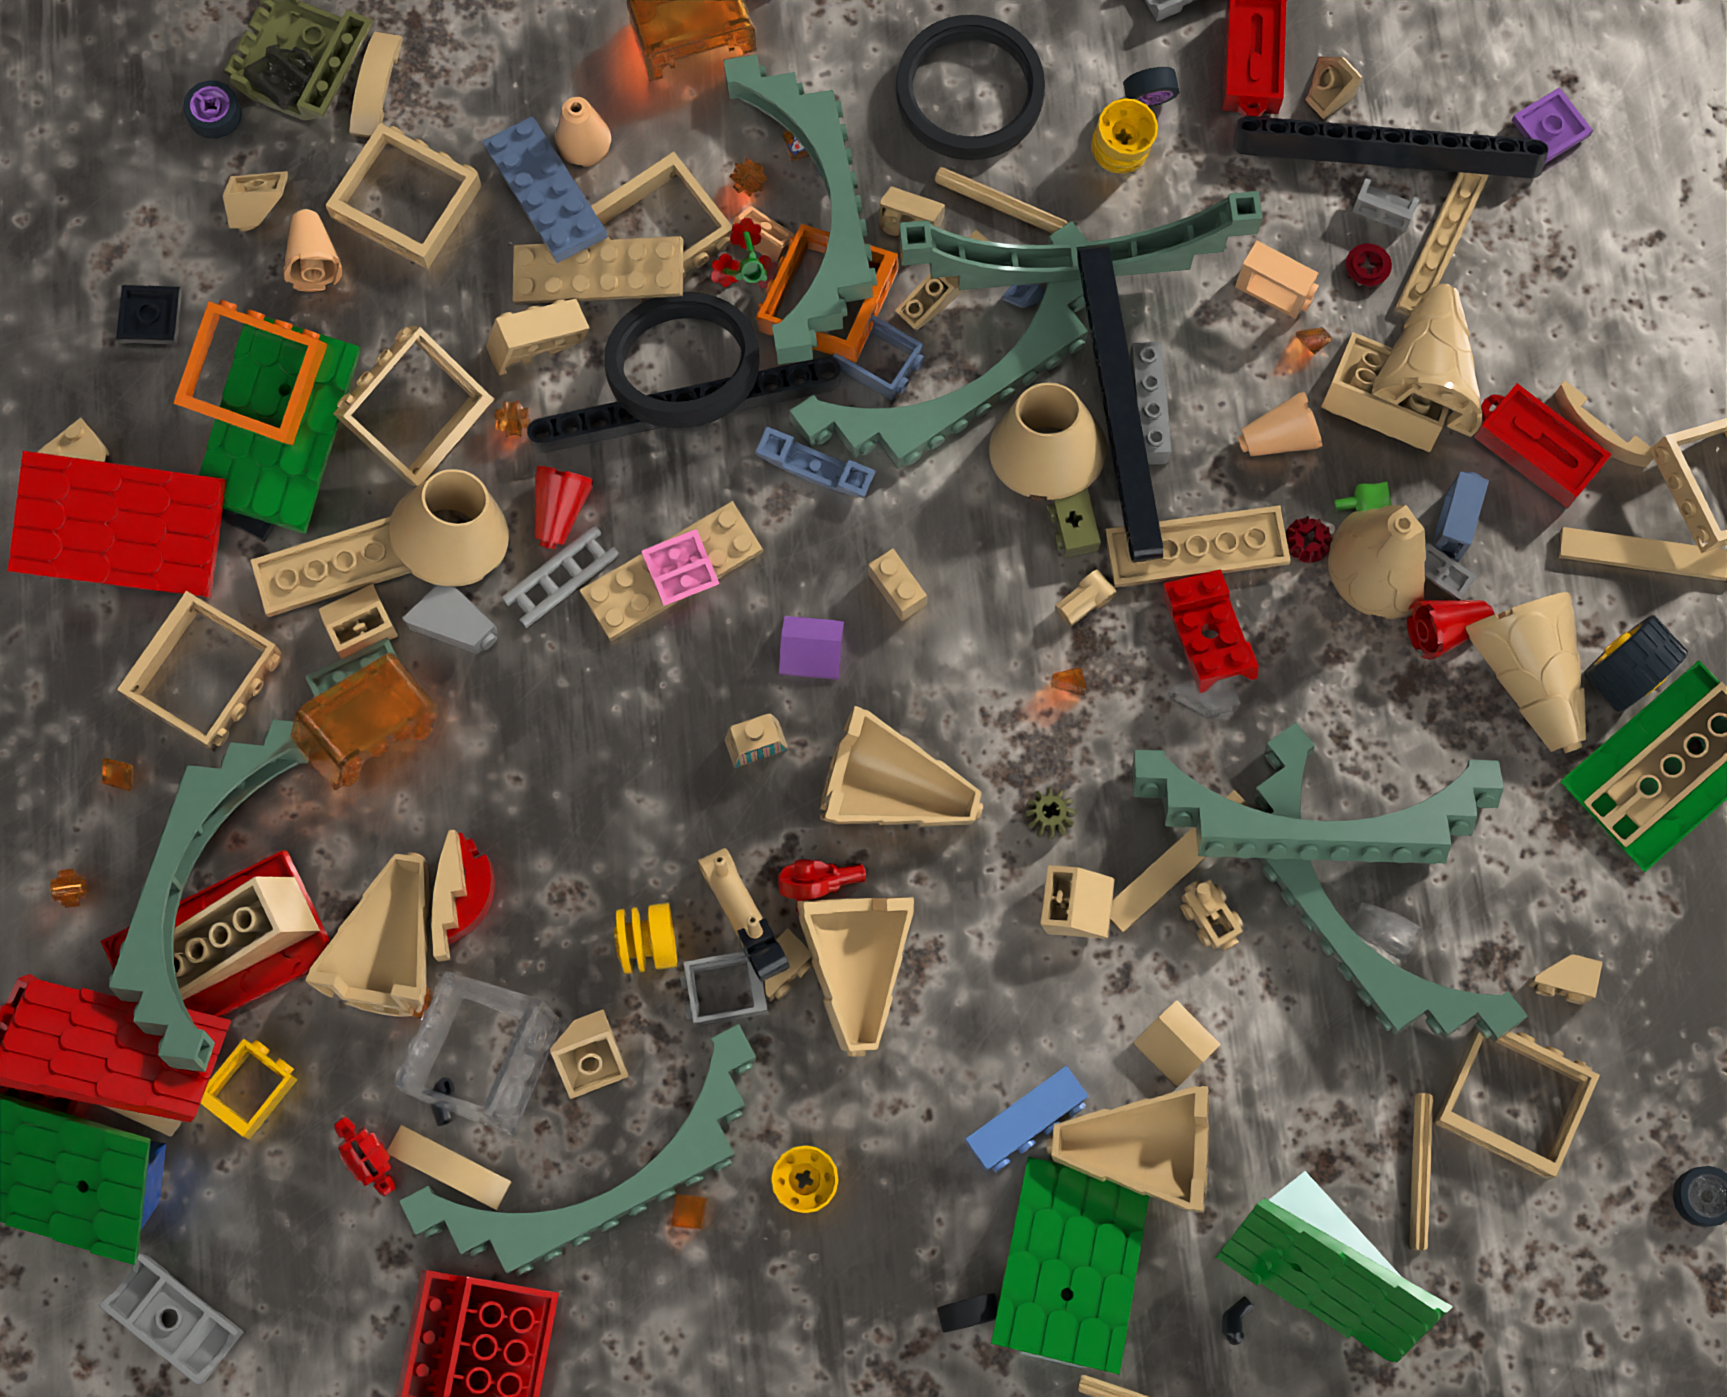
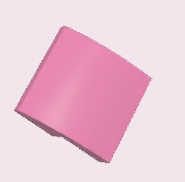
M697 529L641 551L663 606L719 584Z

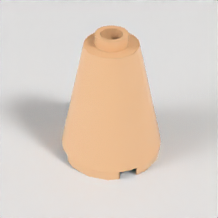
M572 97L563 104L554 137L555 147L559 156L567 164L590 167L599 163L607 156L611 144V133L606 123L586 99Z
M308 209L298 211L291 218L283 267L284 280L286 283L288 281L292 283L293 288L298 291H322L326 289L325 285L331 282L335 285L342 277V265L318 213Z
M1305 392L1294 395L1241 429L1243 435L1237 436L1242 452L1249 451L1250 456H1260L1323 447L1315 417L1307 405L1309 401Z

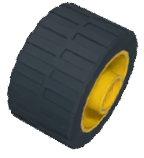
M1651 615L1610 643L1604 649V653L1587 668L1584 676L1616 711L1621 712L1660 686L1668 678V675L1683 662L1688 655V651L1655 615Z

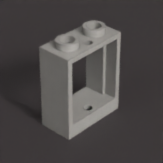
M744 951L685 961V970L679 971L682 990L688 989L690 1001H684L687 1020L693 1019L695 1027L768 1014L763 981L760 982ZM747 964L754 1006L701 1015L694 973Z

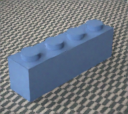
M1066 1065L968 1136L964 1143L985 1172L993 1169L996 1173L1011 1162L1008 1159L1009 1155L1016 1150L1022 1154L1035 1145L1036 1142L1033 1138L1042 1131L1046 1136L1053 1132L1054 1125L1060 1123L1058 1120L1068 1113L1072 1118L1086 1107L1083 1102L1089 1096Z

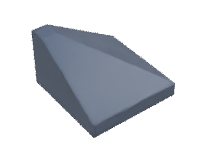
M1039 284L1014 285L1001 298L1024 309L1042 301L1044 292Z

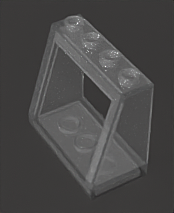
M445 971L442 980L435 987V995L429 1008L425 1010L422 1016V1024L419 1031L410 1042L409 1053L405 1062L397 1071L394 1085L408 1096L514 1136L563 1021L541 999ZM463 998L521 1019L483 1107L424 1087Z

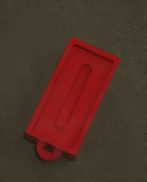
M1228 0L1225 12L1222 111L1239 112L1242 117H1262L1264 113L1279 114L1284 99L1287 0Z
M1518 383L1515 384L1505 397L1496 394L1490 395L1481 405L1484 423L1474 438L1567 509L1612 455ZM1493 405H1495V406H1496L1495 410H1494V411H1490V410H1489L1490 407L1493 406Z

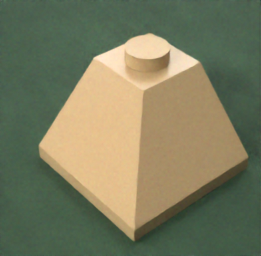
M288 172L230 176L223 194L229 229L238 228L240 231H248L254 229L255 226H259L282 197L288 179Z
M604 1009L574 1020L550 1048L551 1055L570 1099L629 1077Z

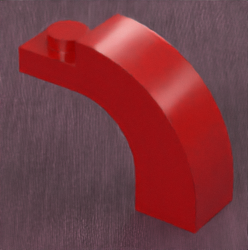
M462 832L458 835L466 873L467 895L455 899L459 928L447 929L449 945L464 938L478 927L490 909L495 891L494 872L489 858L486 854L475 858V856L480 854L473 838L467 840Z

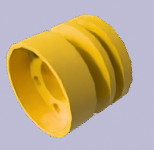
M1123 98L1115 100L1106 106L1099 117L1091 139V151L1098 164L1109 172L1117 174L1134 172L1140 168L1146 161L1157 137L1158 123L1155 114L1146 104L1136 99Z
M669 903L649 905L647 920H641L637 907H632V922H627L625 909L616 910L614 938L617 957L622 964L624 974L633 973L632 959H637L640 972H645L646 957L653 958L657 970L677 967L676 943Z
M808 1145L793 1147L783 1153L774 1164L771 1175L772 1190L779 1203L789 1210L800 1213L815 1212L826 1206L835 1195L839 1181L837 1167L831 1157L821 1149ZM806 1170L810 1172L809 1178L813 1181L811 1186L805 1185L802 1189L798 1187L799 1181L795 1179L797 1173L803 1174Z

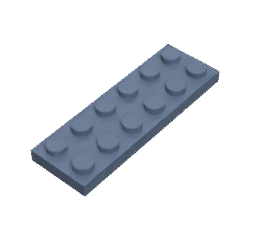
M533 116L482 141L487 153L556 263L608 238L606 229Z

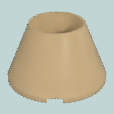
M1040 383L1025 390L997 423L989 444V456L996 475L1006 486L1027 497H1030V494L1047 496V500L1069 497L1090 486L1100 475L1107 454L1106 437L1100 424L1071 389L1057 383ZM1041 427H1055L1064 431L1055 434H1042L1033 430Z
M448 469L432 475L398 502L390 519L389 540L396 558L410 568L412 574L416 577L441 586H464L482 580L484 575L500 565L507 551L509 529L502 510L480 479L463 470ZM439 510H455L465 514L472 521L460 524L448 523L437 518L432 513Z

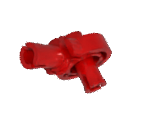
M810 859L796 860L794 864L784 867L778 875L779 893L784 897L796 899V903L797 901L815 900V898L825 896L829 892L837 893V890L843 885L864 883L866 881V872L862 863L837 868L833 863L825 864L821 860Z

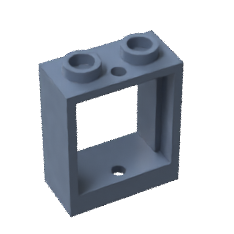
M872 314L867 324L868 326L871 321H874L870 333L910 355L892 383H887L844 356L834 353L833 358L839 362L842 372L893 401L897 393L901 395L906 390L910 381L908 377L912 371L917 372L925 360L923 344Z
M1460 471L1447 490L1431 544L1457 563L1472 544L1489 480L1481 478L1475 472Z

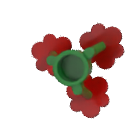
M744 218L740 221V224L735 223L732 225L733 233L730 235V241L734 245L740 244L741 248L747 249L748 257L739 263V261L733 260L732 256L727 253L720 255L719 260H714L711 263L713 270L710 273V278L712 282L720 283L723 287H728L730 282L736 283L744 279L748 283L759 284L761 289H766L769 281L776 278L778 263L772 262L771 258L767 255H762L759 259L756 258L753 245H758L761 242V235L759 234L761 226L754 224L751 218Z

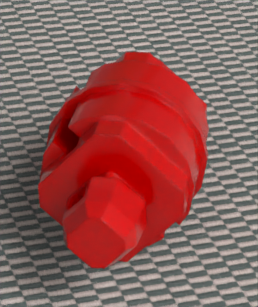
M346 1116L335 1122L334 1128L339 1138H344V1141L338 1144V1149L341 1152L338 1156L345 1164V1169L350 1171L357 1182L361 1181L364 1186L374 1181L373 1187L384 1197L394 1191L395 1183L390 1174H385L391 1169V1163L388 1161L391 1157L383 1147V1142L379 1141L373 1131L368 1132L365 1126L356 1132L354 1130L356 1128L355 1124ZM354 1140H356L359 1147L363 1151L362 1154L360 1153L356 1145L353 1143ZM367 1159L371 1162V1164L377 1171H372L371 1167L366 1161Z

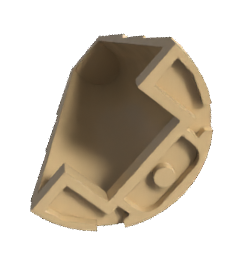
M1442 283L1432 287L1423 294L1403 326L1405 330L1390 351L1388 360L1373 383L1372 395L1397 405L1414 392L1455 410L1447 416L1446 427L1471 437L1481 425L1482 409L1475 376L1474 359L1469 343L1470 333L1458 291L1451 285Z
M1390 505L1379 509L1351 513L1338 527L1330 544L1328 569L1334 587L1349 605L1369 616L1373 614L1386 617V619H1396L1412 615L1413 609H1409V606L1413 602L1424 600L1425 529L1407 505Z
M1562 592L1546 596L1466 626L1465 628L1470 640L1495 672L1496 678L1520 707L1519 711L1548 749L1553 752L1563 748L1565 753H1569L1582 748L1581 742L1586 740L1585 691L1581 687L1580 654L1577 648L1576 622L1571 594Z
M857 706L853 708L843 728V731L846 733L842 736L840 742L837 743L827 773L820 809L826 812H821V820L834 824H917L919 827L970 825L975 820H979L983 809V803H979L982 794L980 790L941 760L936 761L910 739L900 735L868 710H863Z
M395 853L362 894L363 899L338 928L337 934L311 966L305 981L314 989L330 998L336 993L340 999L346 1000V1005L372 1013L405 1017L413 1016L414 1011L418 1013L422 1011L426 995L427 918L430 917L429 865L425 858L417 853H408L407 855Z
M914 897L797 901L799 921L812 957V965L824 994L822 1001L841 1050L847 1051V1056H866V1050L878 1049L893 1000L891 994L903 958L902 952L914 913Z
M1193 1086L1156 1098H1146L1112 1110L1105 1108L1055 1124L1053 1135H1048L1047 1154H1052L1053 1161L1102 1182L1108 1180L1140 1195L1151 1196L1188 1212L1204 1213L1205 1204H1203V1201L1206 1200L1209 1155L1208 1086Z

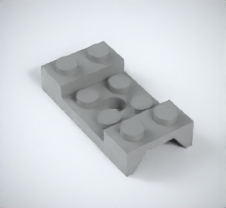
M140 1253L132 1271L116 1291L99 1304V1307L194 1383L203 1385L244 1331L188 1290L151 1257ZM169 1309L175 1310L178 1315V1321L172 1328H167L162 1323V1316Z

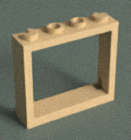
M380 123L325 206L332 219L429 269L482 186L478 172L473 167L467 164L462 166L454 162L445 152L439 151L437 153L429 149V146L422 140L417 138L412 140L406 137L397 127H387ZM386 143L462 182L423 244L347 205V202Z
M673 151L591 207L602 225H604L678 176L719 228L683 252L684 278L688 271L694 267H702L718 251L723 252L727 250L726 246L731 243L730 235L733 231L730 222ZM638 298V299H639L640 302L642 303V302H644L645 300H647L648 298Z
M409 326L404 327L395 336L396 342L390 349H385L378 355L375 360L377 364L370 372H364L356 382L358 386L351 394L347 393L337 403L338 409L333 414L405 482L417 487L428 478L492 403L494 398L421 327ZM415 342L470 397L411 466L407 468L351 415Z
M1727 418L1667 435L1650 448L1655 459L1654 461L1657 463L1667 487L1671 491L1679 511L1701 553L1726 546L1727 530H1720L1679 446L1721 433H1725L1727 437Z
M186 591L117 690L128 700L214 752L217 746H222L229 736L228 730L232 724L243 717L247 708L246 704L252 696L255 697L261 691L264 684L263 679L269 671L272 672L278 666L282 652L274 643ZM197 613L263 651L207 735L141 696Z
M1475 1028L1434 1120V1124L1548 1180L1555 1178L1600 1075L1593 1072L1592 1068L1586 1066L1585 1062L1579 1060L1572 1062L1564 1058V1053L1554 1047L1546 1046V1048L1535 1044L1533 1037L1522 1032L1515 1034L1509 1031L1496 1041L1525 1057L1579 1082L1546 1159L1452 1112L1484 1039L1478 1029Z

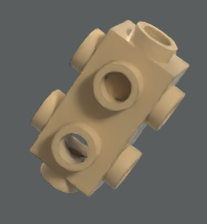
M1199 879L1185 887L1186 893L1181 898L1183 904L1180 905V908L1187 920L1191 921L1194 919L1200 928L1196 933L1201 943L1205 947L1211 946L1213 951L1221 947L1223 952L1238 944L1239 941L1236 937L1240 936L1243 932L1241 929L1243 923L1236 911H1230L1225 904L1226 896L1222 888L1218 884L1214 885L1210 879L1204 883ZM1216 925L1221 926L1224 930L1223 935H1216L1213 927Z

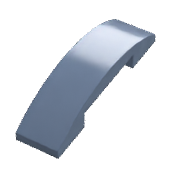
M766 427L755 452L756 455L797 477L840 493L865 498L876 470L849 459L846 463L794 441V437L770 427Z

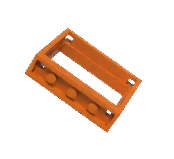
M801 223L796 235L790 237L789 250L786 257L782 256L780 258L776 278L769 281L766 299L764 303H759L758 313L755 319L758 320L759 332L773 336L772 324H778L783 320L777 318L776 315L807 249L825 254L830 232ZM870 245L872 261H868L869 268L877 270V286H872L873 298L864 300L846 340L824 332L815 333L817 347L812 349L832 356L835 353L857 363L874 325V321H871L867 326L872 314L876 317L878 316L899 270L897 253Z
M220 299L219 304L208 301L173 403L293 446L328 344L319 340L320 334L303 329L302 334L292 331L293 325L275 319L274 324L264 321L265 315L248 309L247 313L244 314L236 311L238 305ZM220 316L308 346L280 428L193 398Z

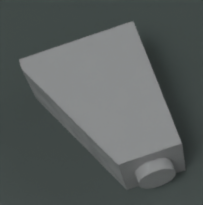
M436 585L402 617L405 625L411 631L476 654L482 649H489L496 642V636L499 634L496 626L455 586Z

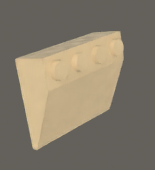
M1352 332L1321 408L1355 421L1362 426L1377 430L1389 437L1406 442L1415 448L1430 452L1443 428L1449 408L1414 392L1397 405L1372 395L1373 383L1388 360L1392 348Z

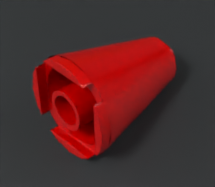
M537 466L535 471L534 539L540 541V547L556 550L557 545H564L593 487L594 480L569 471L563 472L552 467Z
M1419 600L1409 606V609H1413L1412 616L1407 617L1408 635L1414 649H1421L1425 654L1421 656L1422 658L1428 660L1435 659L1470 640L1465 627L1494 615V610L1484 600Z

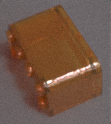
M627 0L630 26L649 82L662 79L664 67L669 65L670 69L675 68V60L727 45L730 52L735 50L734 46H738L742 49L743 55L757 51L755 28L745 0Z
M388 653L305 703L295 714L290 737L334 791L343 786L350 787L360 778L359 773L364 761L372 756L374 758L380 757L396 741L401 743L408 738L411 741L426 739L433 732L432 728L438 717L439 707L394 653Z

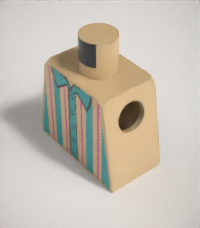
M771 713L729 727L724 739L734 768L788 750L779 721Z

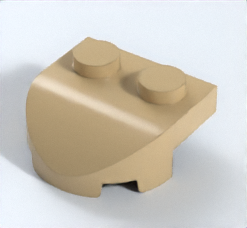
M82 418L70 425L37 452L105 462L106 457L109 456L106 446Z

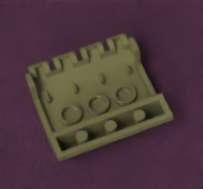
M261 0L260 4L267 8V10L257 7L247 25L255 34L248 30L244 31L235 48V51L242 58L232 54L223 72L230 76L229 83L253 101L301 120L323 118L371 28L373 20L346 10L343 17H340L300 0Z

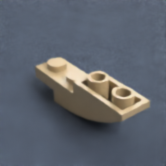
M977 229L968 237L989 241ZM929 274L894 311L917 331L946 308L964 290H959L957 276L931 278V274Z

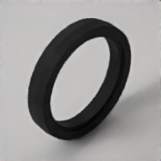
M958 15L931 24L910 42L898 67L895 90L899 111L905 125L923 145L936 153L950 158L981 160L1009 151L1030 133L1044 103L1045 79L1042 63L1036 50L1028 39L1014 27L987 16ZM976 39L990 42L1007 51L1020 65L1025 75L1028 89L1026 102L1015 119L1002 129L982 136L957 135L933 124L923 114L916 102L913 92V80L922 61L936 48L956 40Z
M683 292V296L656 297L639 304L624 315L616 324L605 348L606 378L617 402L635 418L664 428H692L711 423L726 416L747 398L756 383L759 373L760 354L758 341L747 317L731 303L704 293ZM684 318L706 320L726 329L738 342L741 349V357L732 377L718 390L695 400L669 402L654 399L637 390L624 374L625 358L632 344L650 328L670 320Z

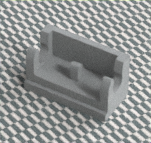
M1366 178L1352 212L1406 232L1419 198L1414 197L1412 201L1406 200L1370 186L1371 180Z
M1427 542L1425 544L1426 561H1424L1425 578L1453 596V600H1461L1477 575Z

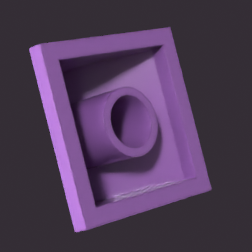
M784 616L781 633L779 675L839 680L844 621Z

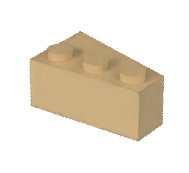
M576 298L567 301L559 299L551 305L543 307L531 306L522 312L514 314L507 312L498 316L493 324L486 348L497 374L500 376L507 373L505 367L520 361L525 366L533 363L531 357L545 351L552 355L584 342L589 326Z

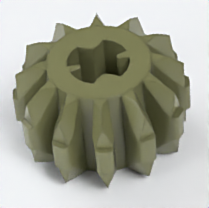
M1047 787L1046 796L1039 790L1036 791L1034 794L1036 800L1028 799L1026 803L1031 810H1027L1024 813L1025 818L1033 819L1028 823V828L1031 830L1038 826V837H1042L1044 831H1048L1049 840L1054 839L1055 830L1060 836H1065V827L1072 828L1074 825V821L1069 817L1076 815V809L1067 808L1072 804V798L1062 800L1063 790H1059L1057 796H1053L1051 787ZM1052 808L1055 810V814L1051 819L1045 817V814Z

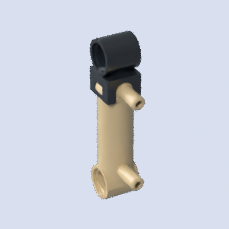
M723 848L697 860L709 888H712L760 982L789 969L790 966L782 947L775 939V935L766 918H762L741 880L728 850Z

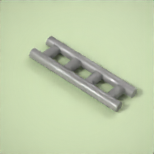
M595 525L501 597L508 607L516 601L526 614L519 620L526 628L535 623L620 556L614 547L605 552L595 539L601 535V532ZM586 547L596 560L582 570L572 557ZM563 565L573 578L558 588L549 575ZM540 583L550 596L535 606L525 593Z

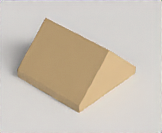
M1177 1000L1133 1042L1138 1050L1176 1088L1221 1045Z

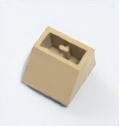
M891 186L880 201L879 229H882L888 235L898 236L899 224L901 222L930 220L931 225L940 228L944 219L945 204Z
M373 583L319 609L325 628L342 659L388 637L391 640L398 636Z
M1048 865L1041 926L1049 935L1108 939L1115 879L1079 867Z

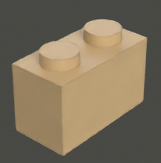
M893 548L868 564L869 577L901 621H904L926 606V593Z

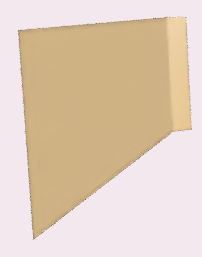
M1318 57L1309 94L1305 100L1323 119H1326L1356 96L1363 77L1344 57Z

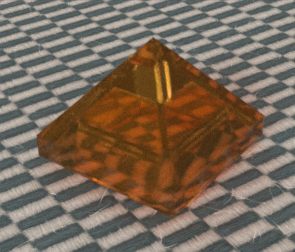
M1323 327L1296 332V337L1314 355L1332 341V336Z
M104 757L102 759V783L131 791L133 765Z

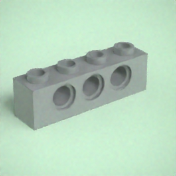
M1162 342L1132 343L1129 358L1148 464H1168L1172 451Z

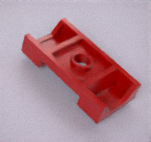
M1221 569L1164 583L1163 598L1199 693L1206 692L1217 680L1237 675H1243L1250 680L1257 679L1259 665L1250 642H1246L1230 602V591ZM1205 630H1214L1218 635L1215 638H1206L1202 633Z

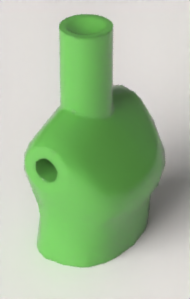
M1385 481L1378 484L1361 483L1356 485L1353 497L1335 500L1337 511L1356 508L1357 511H1368L1369 509H1379L1392 505L1388 482Z

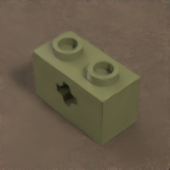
M1088 488L1069 497L1051 500V505H1047L1050 522H1055L1057 532L1054 533V541L1057 550H1062L1064 559L1098 552L1101 541ZM1068 520H1073L1074 524H1078L1077 527L1073 528L1072 524L1068 523Z

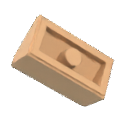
M749 206L735 218L733 224H740V221L744 218H751L754 224H759L761 226V232L759 233L761 235V242L758 245H753V249L762 255L769 256L773 262H778L788 250L790 237H794L795 234L752 206Z

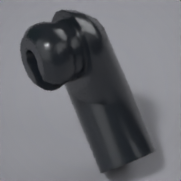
M447 1077L441 1078L435 1084L428 1098L437 1126H443L452 1121L447 1106L454 1094L455 1087L453 1080Z
M1245 1296L1226 1310L1222 1316V1334L1224 1339L1228 1340L1231 1345H1238L1243 1341L1242 1318L1254 1309V1306Z

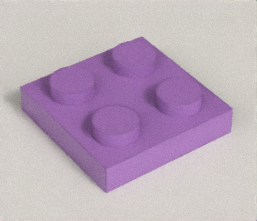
M1560 87L1516 113L1511 120L1524 138L1541 140L1548 145L1549 150L1545 163L1588 138L1593 132L1592 128Z

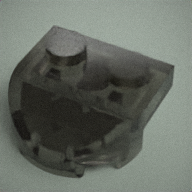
M276 44L266 48L264 57L246 66L243 76L284 111L298 103L314 72V61L310 55L298 47H294L293 50L280 49V45Z

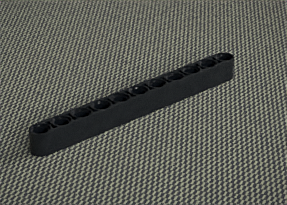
M1244 116L1238 119L1233 148L1236 152L1244 155L1536 178L1542 174L1549 150L1545 142L1537 139Z
M1108 245L1081 248L1077 251L1078 267L1129 555L1132 563L1163 559L1162 537L1110 248Z
M822 357L761 370L750 394L730 413L836 390L841 382L840 364L835 358ZM824 371H832L835 375L831 378H824L820 374ZM731 377L649 394L647 396L669 402L695 400L718 390ZM796 377L806 379L803 384H795L792 380ZM768 383L778 385L774 390H766L764 388ZM612 402L535 419L528 425L527 435L532 448L536 452L548 453L664 427L645 423L635 417L630 421H623L621 417L628 412L618 402ZM602 419L606 421V424L602 427L592 426L596 420ZM568 426L577 427L574 433L567 434L563 432ZM540 432L549 433L543 440L535 439V436Z

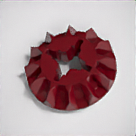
M1364 243L1354 247L1349 252L1345 269H1347L1349 279L1352 278L1356 281L1358 286L1365 285L1371 288L1378 284L1382 285L1389 277L1392 262L1389 254L1382 247L1376 244ZM1366 257L1370 265L1375 266L1372 268L1370 275H1368L1366 268L1361 267L1364 265Z
M1309 516L1296 519L1286 531L1289 554L1298 561L1314 563L1323 559L1330 551V544L1333 538L1329 532V527H1326L1320 519H1313ZM1314 531L1313 540L1317 543L1311 542L1305 549L1302 548L1305 538L1301 535L1307 536L1309 532Z

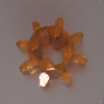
M746 158L745 162L740 164L735 163L734 172L729 176L736 182L733 188L738 193L744 191L748 197H751L752 193L757 191L761 192L763 183L767 180V177L761 173L764 167L759 162L753 164L749 158Z
M519 400L509 403L503 401L502 410L495 409L494 418L497 419L496 430L501 429L506 434V437L514 435L521 437L522 428H528L531 421L527 418L529 416V408H523L519 404Z
M73 868L59 870V878L52 879L50 882V890L54 902L61 901V906H65V908L80 906L79 899L88 895L85 876L83 874L77 875V871H74Z

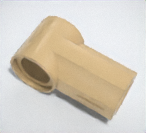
M1097 569L1087 575L1079 583L1077 589L1055 605V609L1061 619L1071 627L1094 608L1099 609L1107 604L1117 594V591Z

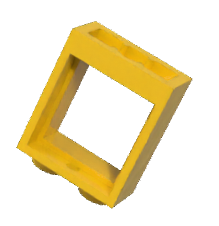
M243 1038L209 1080L201 1104L242 1137L250 1140L298 1079L291 1075L294 1068L281 1058L275 1062L268 1057L267 1054L270 1050L255 1039L251 1043ZM252 1054L283 1080L251 1120L247 1122L216 1096L249 1055Z

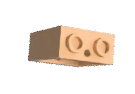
M1257 240L1242 265L1235 287L1296 319L1301 310L1306 312L1314 299L1313 296L1319 285L1315 284L1319 273Z

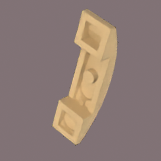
M380 32L373 33L364 54L356 84L350 120V135L370 138L378 125L382 123L384 117L382 108L393 64H397L403 40L402 36Z
M1564 380L1554 396L1567 421L1611 453V457L1628 464L1647 467L1654 459L1650 451L1651 447L1636 435L1628 443L1582 408L1588 398Z
M402 1125L387 1150L390 1156L495 1210L499 1208L512 1183L508 1179Z

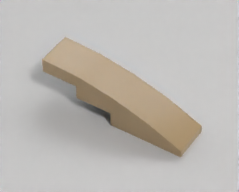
M455 829L448 831L439 859L433 891L431 922L433 957L438 962L451 960L447 929L459 928L455 897L467 895L460 838Z

